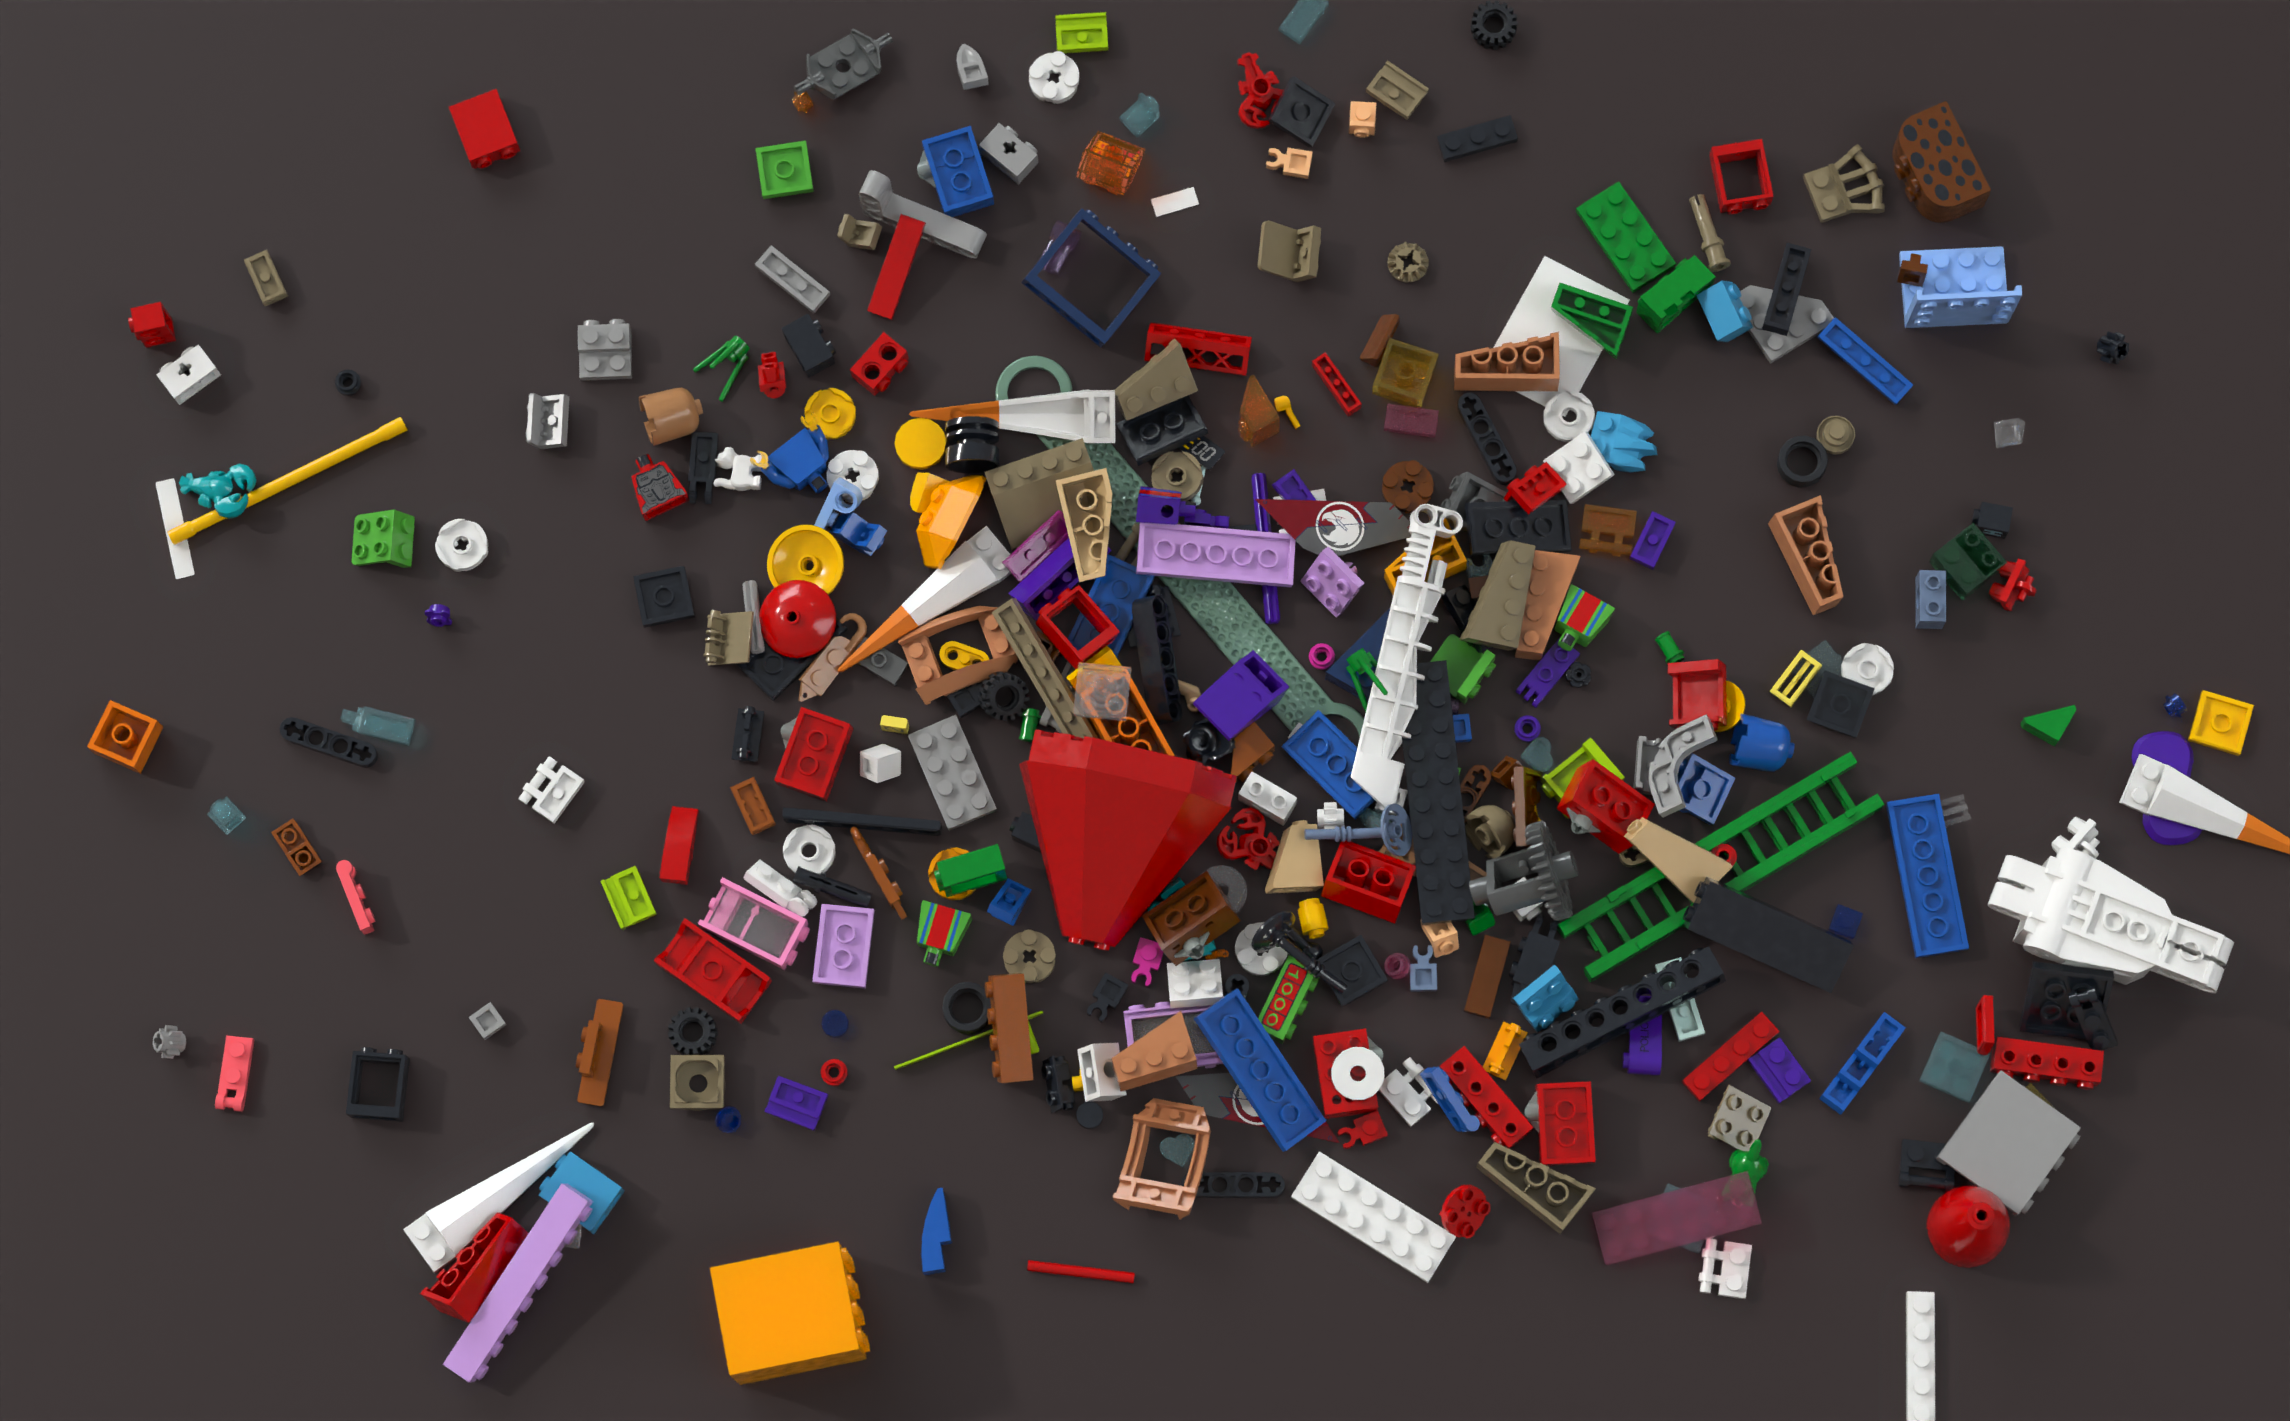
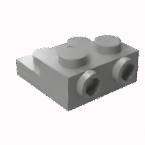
M612 319L609 321V324H599L597 320H586L584 325H578L580 380L632 379V331L629 323L625 324V321L622 319Z

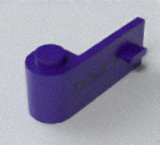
M1640 996L1638 1001L1642 1003L1648 1002L1652 996ZM1662 1015L1629 1031L1628 1052H1623V1068H1627L1628 1074H1661Z

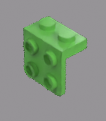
M397 510L357 515L354 522L352 564L362 566L387 562L402 568L411 567L415 517Z
M1451 634L1430 662L1447 660L1450 695L1465 704L1469 697L1474 699L1482 687L1479 683L1483 677L1488 678L1495 669L1494 660L1496 655L1489 650H1486L1484 654L1478 653L1474 647L1469 646L1468 643L1459 640V637Z

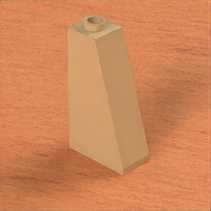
M1643 817L1640 820L1633 821L1627 828L1628 832L1624 835L1638 851L1693 903L1697 898L1694 896V893L1700 881L1704 882L1707 876L1719 882L1733 867L1723 858Z

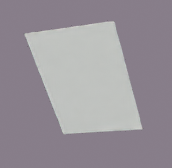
M1546 256L1541 261L1494 348L1500 347L1508 342L1514 344L1527 341V338L1536 336L1541 338L1550 336V333L1559 332L1560 380L1558 391H1516L1545 407L1547 402L1557 393L1572 390L1579 392L1603 350L1551 311V305L1559 282L1626 305L1630 301L1624 296ZM1569 410L1564 411L1562 416L1565 417Z

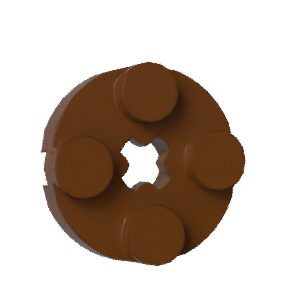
M1415 460L1398 462L1391 466L1383 476V498L1385 502H1391L1399 511L1412 513L1420 505L1429 503L1433 495V478L1430 472ZM1407 481L1414 484L1412 493H1409L1407 490H1401L1403 482Z

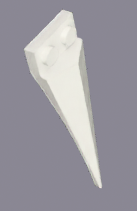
M594 1123L580 1128L425 1212L423 1216L404 1228V1232L434 1274L456 1259L455 1256L473 1242V1237L497 1212L502 1214L562 1155L594 1127Z

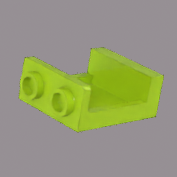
M1589 738L1572 756L1548 775L1545 774L1542 777L1541 783L1543 785L1541 788L1550 799L1554 797L1560 803L1576 769L1592 759L1624 781L1625 777L1593 739Z

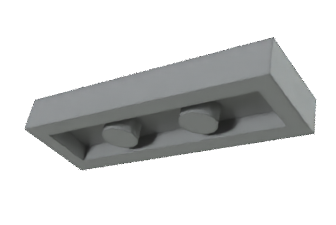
M772 245L755 263V267L812 313H815L830 296V292Z

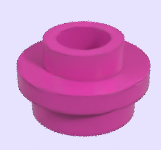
M1320 643L1311 648L1309 661L1316 669L1324 670L1334 663L1335 653L1329 645ZM1324 653L1327 658L1324 661H1319L1317 655Z

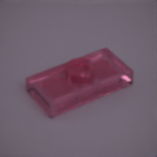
M1388 404L1384 431L1435 438L1439 411Z

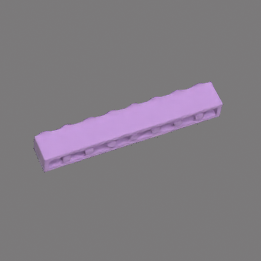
M567 1183L560 1185L443 1363L444 1366L468 1382H475L477 1379L481 1380L489 1368L486 1364L491 1357L495 1358L500 1353L504 1345L501 1343L506 1334L510 1335L517 1327L518 1321L516 1319L521 1311L526 1312L532 1304L533 1299L531 1296L536 1289L540 1290L548 1279L546 1273L551 1266L555 1267L563 1256L561 1250L565 1244H571L576 1237L578 1231L575 1229L580 1221L585 1222L593 1210L590 1207L594 1202Z

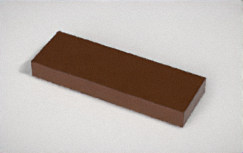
M1485 935L1464 1012L1490 1019L1510 941Z

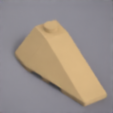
M1107 468L1056 480L1079 582L1106 575L1113 496Z

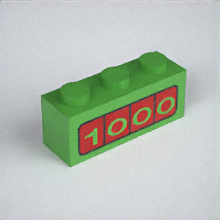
M1288 956L1258 1017L1271 1039L1281 1044L1284 1043L1285 1038L1291 1039L1297 1027L1293 1022L1297 1014L1303 1015L1308 1001L1304 999L1308 991L1314 992L1320 979L1314 978L1308 971L1306 972L1304 966L1291 956Z

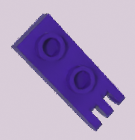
M1559 639L1515 691L1520 695L1525 688H1528L1529 691L1524 696L1526 701H1529L1534 694L1538 697L1532 702L1535 708L1562 678L1571 664L1580 656V653L1574 648L1571 651L1562 649L1558 645Z

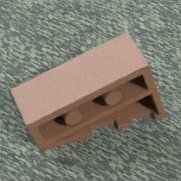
M1181 1011L1112 1058L1113 1069L1120 1092L1197 1069V1059Z

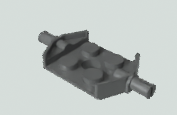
M851 29V33L812 56L809 53L806 55V80L794 85V90L798 95L812 89V91L816 90L830 99L838 98L880 74L881 48L893 43L892 37L889 33H886L882 37L873 40L856 29ZM840 63H845L850 67V70L844 73L839 72L836 66Z

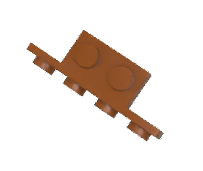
M598 999L593 1021L589 1020L588 1027H583L581 1042H584L583 1053L579 1052L576 1060V1068H579V1073L582 1075L577 1099L579 1103L599 1107L604 1106L624 1007L621 1002Z

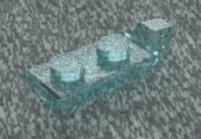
M365 706L364 708L358 707L357 712L343 709L340 718L342 722L353 725L352 730L360 734L405 745L410 743L416 722L415 719Z

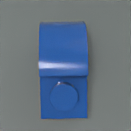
M850 512L841 513L829 532L855 550L872 556L873 552L883 544L884 535L888 530L881 525L868 523L856 513Z

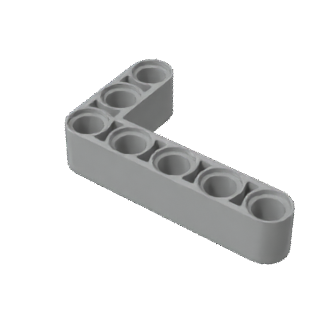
M870 170L859 192L862 211L869 217L895 228L901 214L926 222L922 239L969 258H977L987 234L975 226L894 194L890 179L880 172Z

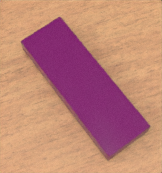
M1058 510L1002 562L1018 582L1026 578L1069 538L1064 514Z

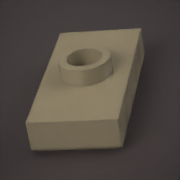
M268 250L244 259L264 306L288 297Z

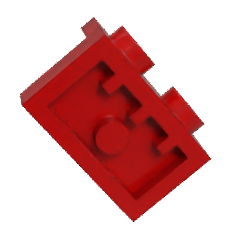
M1545 462L1539 467L1536 465L1532 466L1524 474L1525 477L1523 479H1514L1507 486L1509 491L1503 499L1510 501L1514 498L1529 515L1562 491L1567 483Z

